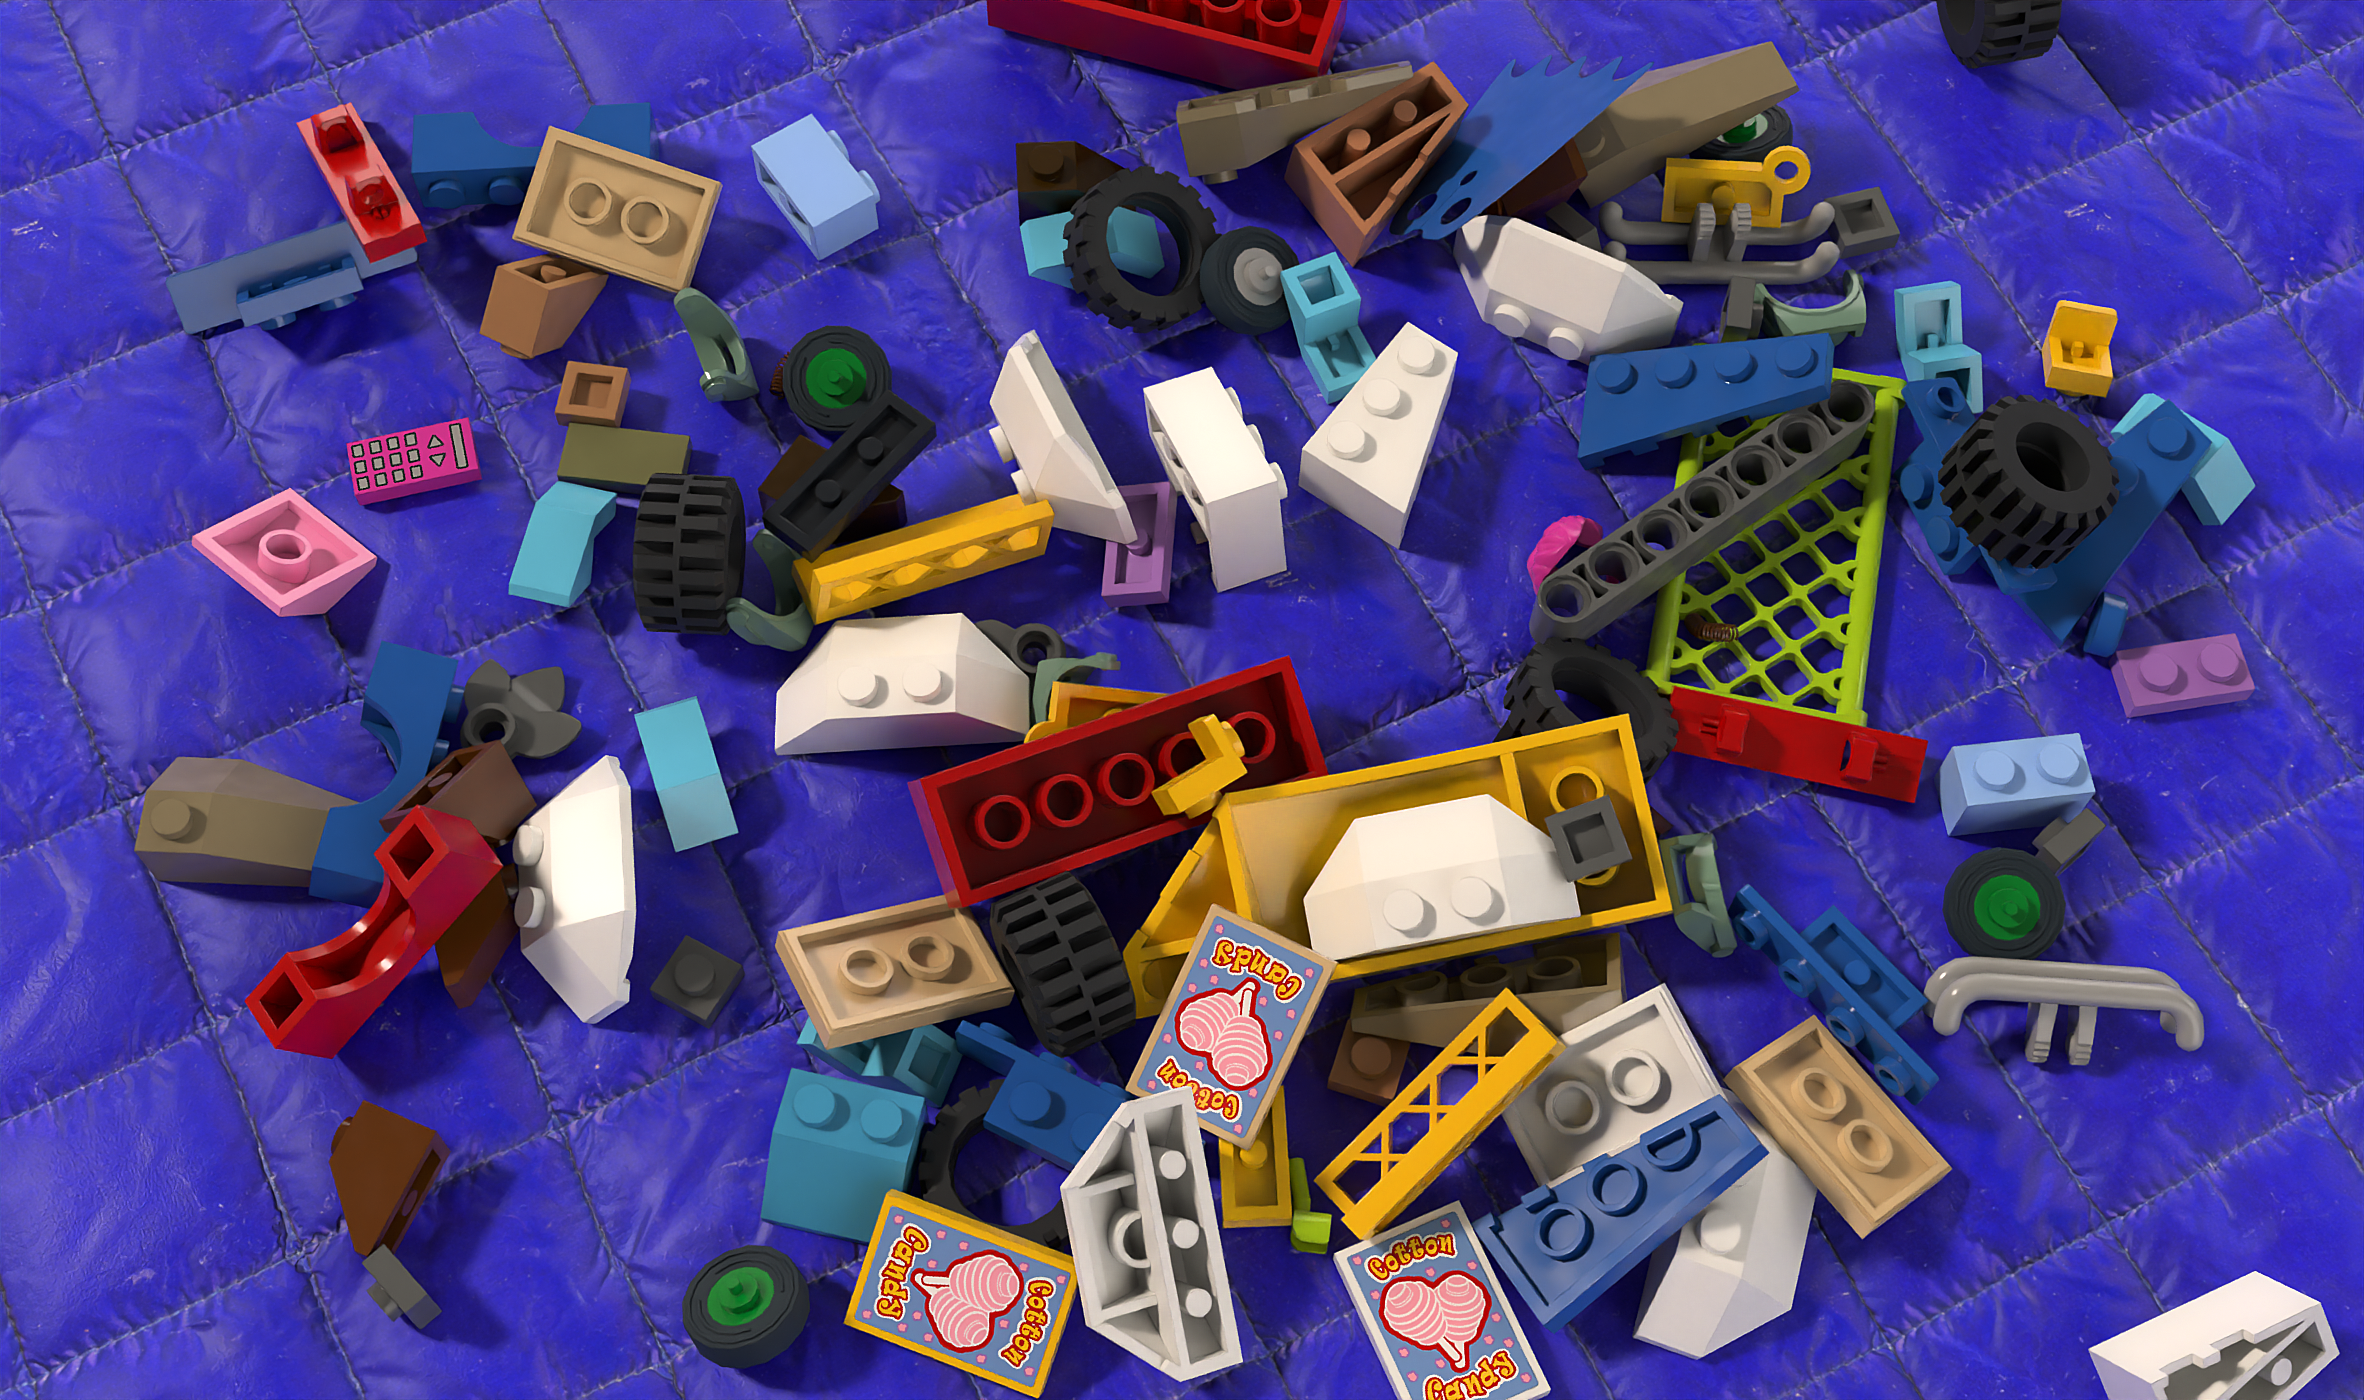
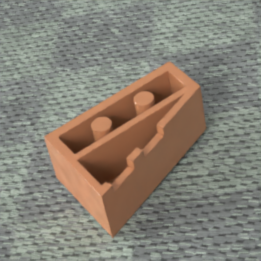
M1434 61L1414 72L1413 77L1348 112L1293 147L1284 180L1352 267L1355 266L1454 141L1469 106Z

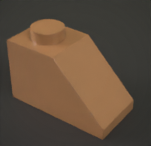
M550 253L497 266L479 334L499 342L500 349L504 353L520 359H534L537 355L559 349L564 345L605 287L609 274Z

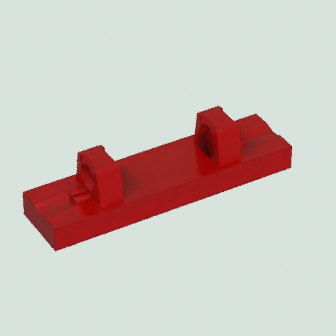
M351 102L345 105H338V107L319 114H314L310 118L296 123L306 148L370 264L428 242L420 220Z
M1672 686L1669 702L1673 712L1670 716L1677 720L1679 731L1675 736L1678 740L1672 751L1915 803L1928 740ZM1846 740H1848L1851 744L1849 762L1846 768L1840 771Z

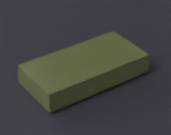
M569 422L557 477L559 481L595 489L642 495L652 474H687L693 445L690 436Z

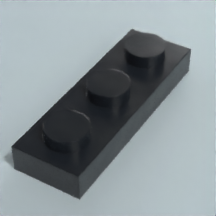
M888 389L762 515L764 528L810 563H813L937 436L936 424Z

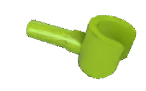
M1299 1157L1289 1160L1290 1183L1293 1195L1291 1245L1297 1251L1326 1254L1332 1215L1310 1211L1311 1198L1304 1160Z

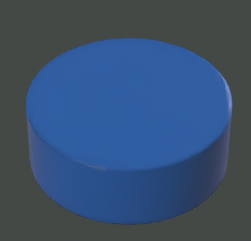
M2104 591L2099 594L2087 624L2083 643L2084 652L2106 658L2114 653L2121 639L2128 614V601H2126L2125 597Z

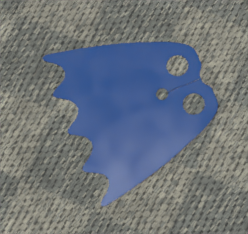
M1552 55L1547 56L1530 70L1515 78L1511 76L1516 63V59H1513L1497 76L1461 123L1454 141L1397 211L1390 224L1389 232L1403 236L1418 229L1423 230L1422 238L1429 240H1439L1453 233L1485 210L1553 155L1653 66L1654 61L1626 78L1614 81V74L1623 56L1616 58L1599 71L1584 78L1579 77V72L1587 56L1579 58L1563 71L1547 77L1545 73ZM1477 171L1476 176L1470 182L1462 186L1460 185L1461 181L1468 174ZM1437 194L1436 202L1426 213L1416 219H1408V214L1418 202L1429 195ZM1471 198L1470 206L1460 217L1448 224H1441V219L1448 209L1460 200Z

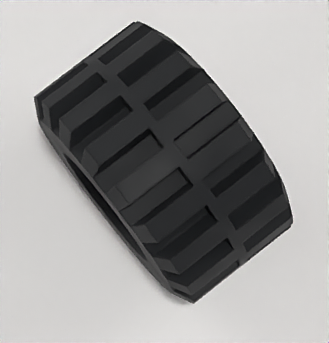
M1936 0L1942 30L1951 51L1962 65H1967L1968 68L1974 69L2043 56L2044 52H2048L2052 47L2053 38H2056L2061 17L2062 0Z
M2021 394L2016 400L2011 396L1999 399L1995 405L1991 404L1948 450L1941 461L1944 466L1938 471V483L1944 487L1940 492L1943 505L1951 508L1953 513L1949 517L1957 528L1962 527L1968 533L1967 539L1974 546L1977 547L1980 544L1987 549L1988 556L1998 561L2006 558L2012 566L2024 569L2029 564L2036 569L2047 568L2052 562L2057 564L2065 559L2112 513V507L2118 502L2120 493L2115 485L2120 480L2118 470L2109 463L2113 459L2109 449L2099 443L2097 440L2099 435L2091 426L2087 428L2079 421L2078 415L2069 409L2066 412L2061 410L2056 402L2046 398L2038 402L2032 395Z
M655 473L652 474L645 486L639 502L635 524L633 587L636 608L647 631L707 635L728 634L731 627L726 619V605L729 599L741 598L746 555L744 503L737 482L731 476Z
M1065 871L991 904L990 927L1003 967L1032 1029L1048 1051L1060 1058H1064L1135 1026L1136 1000L1126 966L1100 909L1087 888L1070 872Z

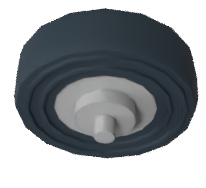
M1246 226L1225 233L1207 249L1200 266V289L1208 309L1221 324L1236 333L1259 335L1283 326L1291 318L1280 280V273L1283 270L1300 264L1296 254L1283 238L1266 228Z

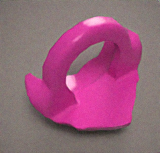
M1578 515L1562 517L1544 530L1542 538L1527 560V569L1533 582L1536 596L1540 584L1558 570L1555 565L1574 544L1589 549L1603 539L1601 525L1590 518ZM1606 575L1605 582L1611 584L1619 583L1616 578Z

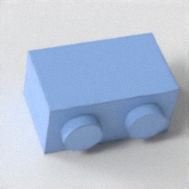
M812 114L751 146L759 183L818 261L879 228L875 204L880 201V195L874 181L865 170L857 172L849 162L847 149L839 135L834 130L826 132Z
M2079 733L1953 746L1934 777L1948 837L2048 826L2059 816L2069 823L2081 813L2095 793Z

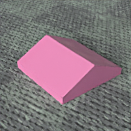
M291 488L194 535L192 538V546L279 617L325 614L376 566L377 556Z

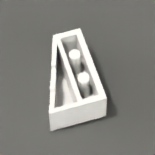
M1407 322L1302 448L1298 485L1399 550L1405 526L1420 486L1421 477L1451 393L1458 352Z
M1212 367L1143 388L1150 437L1169 481L1178 493L1177 496H1185L1198 520L1190 524V530L1196 544L1209 541L1213 571L1211 572V578L1217 592L1219 593L1286 571L1280 500L1287 498L1286 482L1279 465L1276 462L1267 463L1263 442L1254 424L1245 425L1241 405L1235 390L1232 387L1224 389Z
M2256 1271L2088 1349L2109 1400H2289L2340 1354L2321 1302Z

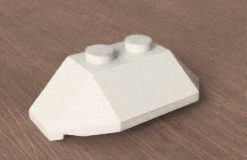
M1496 215L1475 216L1457 229L1453 256L1482 320L1494 325L1500 332L1512 337L1525 338L1550 349L1551 352L1560 358L1577 360L1589 365L1591 355L1651 350L1670 344L1676 330L1683 302L1673 295L1664 294L1655 282L1629 264L1514 217Z
M1035 330L1023 334L1009 349L989 402L999 425L990 429L989 433L1003 463L1015 460L1020 469L1010 475L1024 505H1030L1047 499L1055 513L1052 527L1123 544H1129L1137 540L1138 537L1126 503L1044 350Z
M963 613L838 620L777 691L775 752L777 755L1024 741L1026 734L1030 730L1029 677Z
M605 755L574 779L517 828L513 842V858L518 864L519 894L515 903L514 916L517 925L520 926L521 952L583 1023L596 1024L629 1002L630 982L629 979H626V973L633 957L636 921L630 785L624 772L620 769L618 758Z
M1489 794L1354 819L1303 899L1312 950L1336 962L1581 917L1574 882L1568 883L1552 838Z
M1182 1086L1124 1102L1060 1186L1086 1326L1179 1382L1241 1363L1243 1358L1192 1087Z
M1722 1087L1721 1089L1729 1104L1770 1153L1652 1252L1632 1335L1633 1338L1695 1360L1706 1356L1791 1310L1817 1187L1735 1093Z

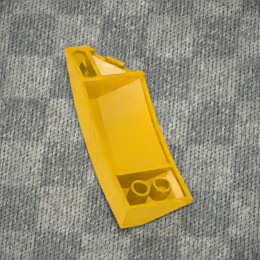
M1629 714L1361 770L1232 793L1226 792L1212 813L1213 818L1192 850H1188L1162 890L1161 898L1141 929H1137L1122 952L1124 964L1135 995L1136 1019L1161 1014L1212 904L1226 908L1312 950L1303 899L1354 819L1489 794L1551 838L1544 818L1609 795L1633 860L1574 881L1581 917L1338 961L1329 984L1484 954L1673 914Z

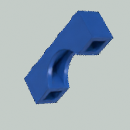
M650 102L591 105L584 120L571 132L659 162V137ZM473 112L414 115L411 174L424 207L453 209L462 205L496 203L506 206L516 205L525 200L542 146L518 147L500 142L484 131Z
M381 640L364 696L360 726L371 732L385 745L394 760L397 773L390 784L376 796L354 805L330 808L312 865L308 895L370 909L377 900L384 882V871L374 852L390 835V833L384 831L379 820L447 756L450 741L439 739L443 722L456 724L466 687L454 684L459 660Z

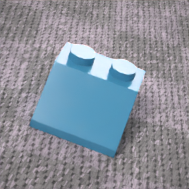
M791 1068L772 1132L761 1210L762 1222L869 1246L886 1193L891 1189L908 1195L911 1193L922 1153L923 1139L930 1124L925 1098Z

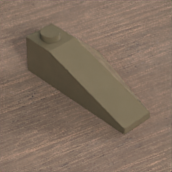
M1769 41L1648 71L1579 131L1573 138L1588 176L1578 188L1590 209L1666 166V158H1681L1799 92L1798 85L1773 42Z
M1408 60L1179 101L1176 117L1189 177L1202 175L1204 184H1216L1237 179V169L1255 164L1413 77L1411 63Z
M177 757L146 790L134 851L158 881L309 887L312 865L330 808L354 805L360 802L243 759Z
M1614 932L1553 939L1533 944L1534 957L1506 964L1499 963V959L1495 954L1474 959V967L1467 969L1459 976L1446 978V975L1441 972L1429 970L1355 989L1350 1017L1352 1031L1446 1048L1505 988H1508L1558 1037L1627 1002L1620 933ZM1509 1009L1489 1028V1056L1504 1057L1529 1032V1029ZM1478 1040L1466 1052L1478 1054Z

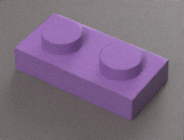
M1170 481L1116 486L1126 503L1138 539L1129 544L1106 540L1101 596L1109 607L1169 603L1178 493Z
M2236 633L2115 651L2108 662L2127 718L2247 700L2255 690Z

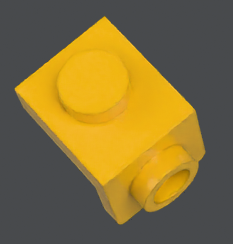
M2061 300L2057 303L2041 350L2045 387L2055 388L2065 395L2074 397L2088 394L2106 398L2113 379L2109 344L2118 321L2115 309Z
M1214 714L1200 717L1188 724L1206 760L1151 792L1164 815L1185 811L1189 819L1199 816L1220 803L1223 796L1219 789L1248 773L1240 759L1245 755V750L1239 736L1228 722L1223 721L1220 723Z

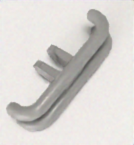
M1613 201L1603 204L1598 216L1600 229L1609 239L1614 240L1605 245L1602 254L1629 264L1656 284L1729 285L1732 275L1756 279V284L1762 283L1763 285L1802 284L1819 279L1830 272L1838 261L1840 254L1838 246L1833 242L1827 241L1822 242L1812 256L1803 260L1742 261L1747 245L1801 244L1823 234L1832 223L1835 215L1833 206L1827 202L1817 203L1812 208L1811 213L1803 219L1781 222L1780 228L1751 227L1752 217L1749 203H1734L1726 225H1715L1716 216L1712 203H1697L1691 223L1627 221L1622 218L1623 210L1621 206ZM1623 244L1687 245L1689 261L1630 260L1626 258V249Z
M1976 956L1955 958L1938 967L1927 980L1923 995L1929 1001L1922 1011L1928 1017L1933 1018V1027L1939 1034L1945 1036L1953 1035L1958 1031L1963 1011L1969 1004L1977 1000L2029 1002L2024 1042L2025 1057H2027L2029 1062L2045 1063L2047 1061L2059 1004L2068 1005L2065 1050L2067 1060H2069L2071 1065L2086 1066L2089 1063L2098 1007L2160 1011V1025L2162 1029L2168 1033L2176 1034V1043L2181 1049L2189 1052L2195 1051L2201 1047L2204 1041L2203 1015L2195 1000L2182 991L2179 984L2166 973L2146 967Z

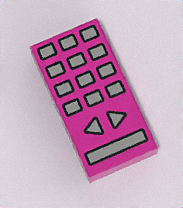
M469 417L346 443L354 493L360 506L482 479L474 432Z

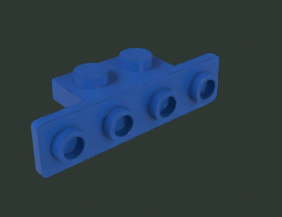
M344 219L169 275L166 278V286L183 328L188 334H194L242 318L245 327L259 323L262 330H271L295 321L297 319L295 311L318 304L320 311H329L355 301L353 292L363 290L362 279L413 263L417 260V253L415 248L412 247L370 264L347 220Z
M1946 377L1909 381L1901 390V393L1924 437V441L1895 471L1894 476L1943 575L1964 573L1983 554L2003 594L2013 595L2049 589L2057 582V577L2051 565L2047 568L2036 569L2029 564L2024 569L2012 566L2006 558L1998 561L1988 556V550L1980 544L1977 547L1974 546L1967 539L1968 533L1962 527L1957 528L1949 517L1953 512L1951 508L1943 505L1940 492L1944 487L1938 483V471L1944 466L1941 461L1945 454L1973 425L1976 419L1954 378Z
M1746 884L1736 893L1727 911L1728 916L1732 920V927L1738 937L1750 948L1755 950L1761 949L1778 967L1779 975L1784 984L1794 994L1801 998H1809L1826 1016V1023L1835 1037L1849 1047L1855 1046L1874 1065L1875 1075L1888 1091L1899 1097L1904 1096L1914 1106L1919 1104L1939 1081V1077L1896 1032L1917 1015L1929 1000L1834 905L1798 934L1751 885Z
M962 1020L955 1032L957 1051L960 1054L1006 1076L1004 1083L983 1119L984 1128L1071 1172L1120 1105L1136 1099L1128 1091L1117 1085L1102 1082L1100 1087L1076 1076V1069L1066 1060L1054 1054L1042 1052L1037 1057L1015 1046L1017 1041L1011 1034L991 1023L983 1022L980 1027H977ZM1202 1139L1203 1150H1205L1206 1142Z

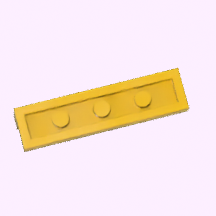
M1018 493L824 551L813 563H810L805 558L794 560L791 575L814 624L817 625L1044 555L1055 513L1047 499L1025 506Z
M1505 988L1313 1181L1345 1214L1341 1219L1359 1240L1368 1241L1371 1237L1381 1234L1567 1047L1510 989ZM1509 1009L1529 1029V1032L1504 1057H1489V1028ZM1478 1040V1057L1462 1056ZM1452 1065H1478V1083L1456 1105H1441V1076ZM1489 1065H1495V1066L1489 1071ZM1430 1088V1105H1413ZM1403 1114H1430L1429 1132L1407 1154H1392L1393 1125ZM1440 1114H1446V1115L1440 1120ZM1382 1137L1381 1153H1366ZM1357 1161L1381 1162V1180L1358 1203L1337 1183ZM1392 1162H1398V1163L1392 1168Z

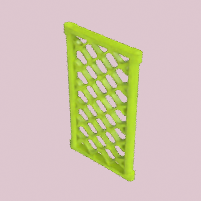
M1695 343L1692 346L1705 345L1707 343ZM1833 368L1832 382L1837 380L1858 382L1866 387L1875 399L1873 421L1869 423L1863 436L1870 440L1868 455L1843 460L1836 465L1837 470L1822 479L1813 481L1803 488L1804 490L1787 499L1693 565L1695 566L1704 561L1712 563L1726 579L1727 585L1710 595H1702L1692 585L1685 583L1686 571H1684L1658 589L1646 670L1640 671L1639 674L1643 678L1648 676L1659 687L1657 693L1660 698H1667L1669 701L1672 686L1867 727L1868 714L1862 708L1899 409L1904 408L1906 405V401L1901 393V390L1907 384L1905 380ZM1789 411L1751 421L1748 416H1743L1751 427L1734 437H1726L1720 431L1694 438L1692 432L1683 434L1674 490L1700 473L1703 462L1725 456L1735 449L1736 446L1745 442ZM1706 441L1709 442L1711 446H1706ZM1789 448L1793 452L1803 454L1797 449ZM1862 470H1866V475L1862 473ZM1741 479L1747 484L1758 486V484L1751 480ZM1839 479H1845L1855 488L1864 491L1862 507H1855L1845 512L1839 511L1825 496L1822 489ZM1804 500H1813L1829 517L1830 522L1814 532H1806L1792 518L1788 510ZM1694 511L1697 514L1704 513L1703 511ZM1771 520H1778L1787 528L1797 542L1779 553H1772L1763 545L1753 531ZM1855 522H1860L1859 527L1855 525ZM1838 531L1851 542L1857 543L1855 560H1848L1838 565L1833 564L1819 550L1815 542L1830 532ZM1736 541H1744L1758 555L1762 563L1744 574H1738L1730 568L1719 554V551ZM1798 552H1805L1819 566L1824 575L1807 585L1801 586L1793 581L1780 563ZM1763 573L1773 574L1789 593L1788 597L1771 607L1761 605L1746 587L1748 582ZM1848 575H1853V580H1850ZM1826 584H1831L1842 594L1850 596L1849 612L1838 615L1835 618H1826L1813 605L1807 595ZM1729 594H1736L1740 596L1755 615L1754 618L1737 627L1739 632L1738 638L1755 627H1764L1778 642L1782 650L1765 661H1756L1741 643L1735 640V628V636L1732 642L1714 641L1705 648L1696 650L1691 648L1686 641L1677 637L1679 620H1684L1687 615L1697 613L1705 617L1710 623L1724 624L1711 608V605ZM1682 599L1686 600L1687 604L1682 605ZM1792 605L1801 607L1817 627V629L1799 640L1790 639L1773 619V616ZM1841 629H1846V635L1841 632ZM1824 638L1835 648L1843 651L1842 667L1827 673H1819L1811 666L1800 650L1813 641ZM1722 648L1730 649L1747 669L1746 673L1729 683L1719 682L1703 663V659ZM1674 653L1679 656L1678 659H1673ZM1783 660L1793 661L1810 683L1792 695L1782 694L1765 673V671ZM1685 670H1694L1711 690L1670 682V676L1682 673ZM1753 681L1763 688L1772 701L1730 693L1747 682ZM1834 684H1839V690L1834 687ZM1817 693L1828 703L1837 707L1836 713L1794 706L1793 704L1809 694Z

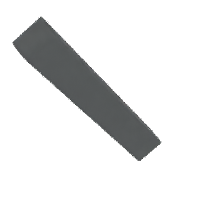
M1851 380L1832 382L1830 399L1790 410L1548 576L1540 584L1529 621V630L1534 641L1544 644L1547 638L1560 637L1563 642L1573 637L1583 639L1584 641L1851 456L1859 448L1874 414L1875 402L1870 391L1860 383ZM1835 417L1842 418V419H1844L1846 422L1840 421V420L1836 419ZM1789 448L1797 449L1803 454L1793 452ZM1741 479L1751 480L1758 484V486L1747 484ZM1694 511L1706 512L1713 518L1702 517ZM1646 543H1657L1667 550L1659 551L1651 548ZM1598 576H1612L1620 581V584L1605 582ZM1562 608L1570 612L1573 616H1557L1553 612H1551L1550 609Z

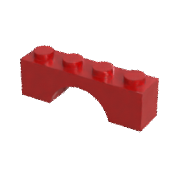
M417 804L374 852L375 857L383 867L384 882L381 892L370 910L355 925L336 938L312 948L287 952L244 1000L275 1049L332 1059L498 873L503 864L470 820Z

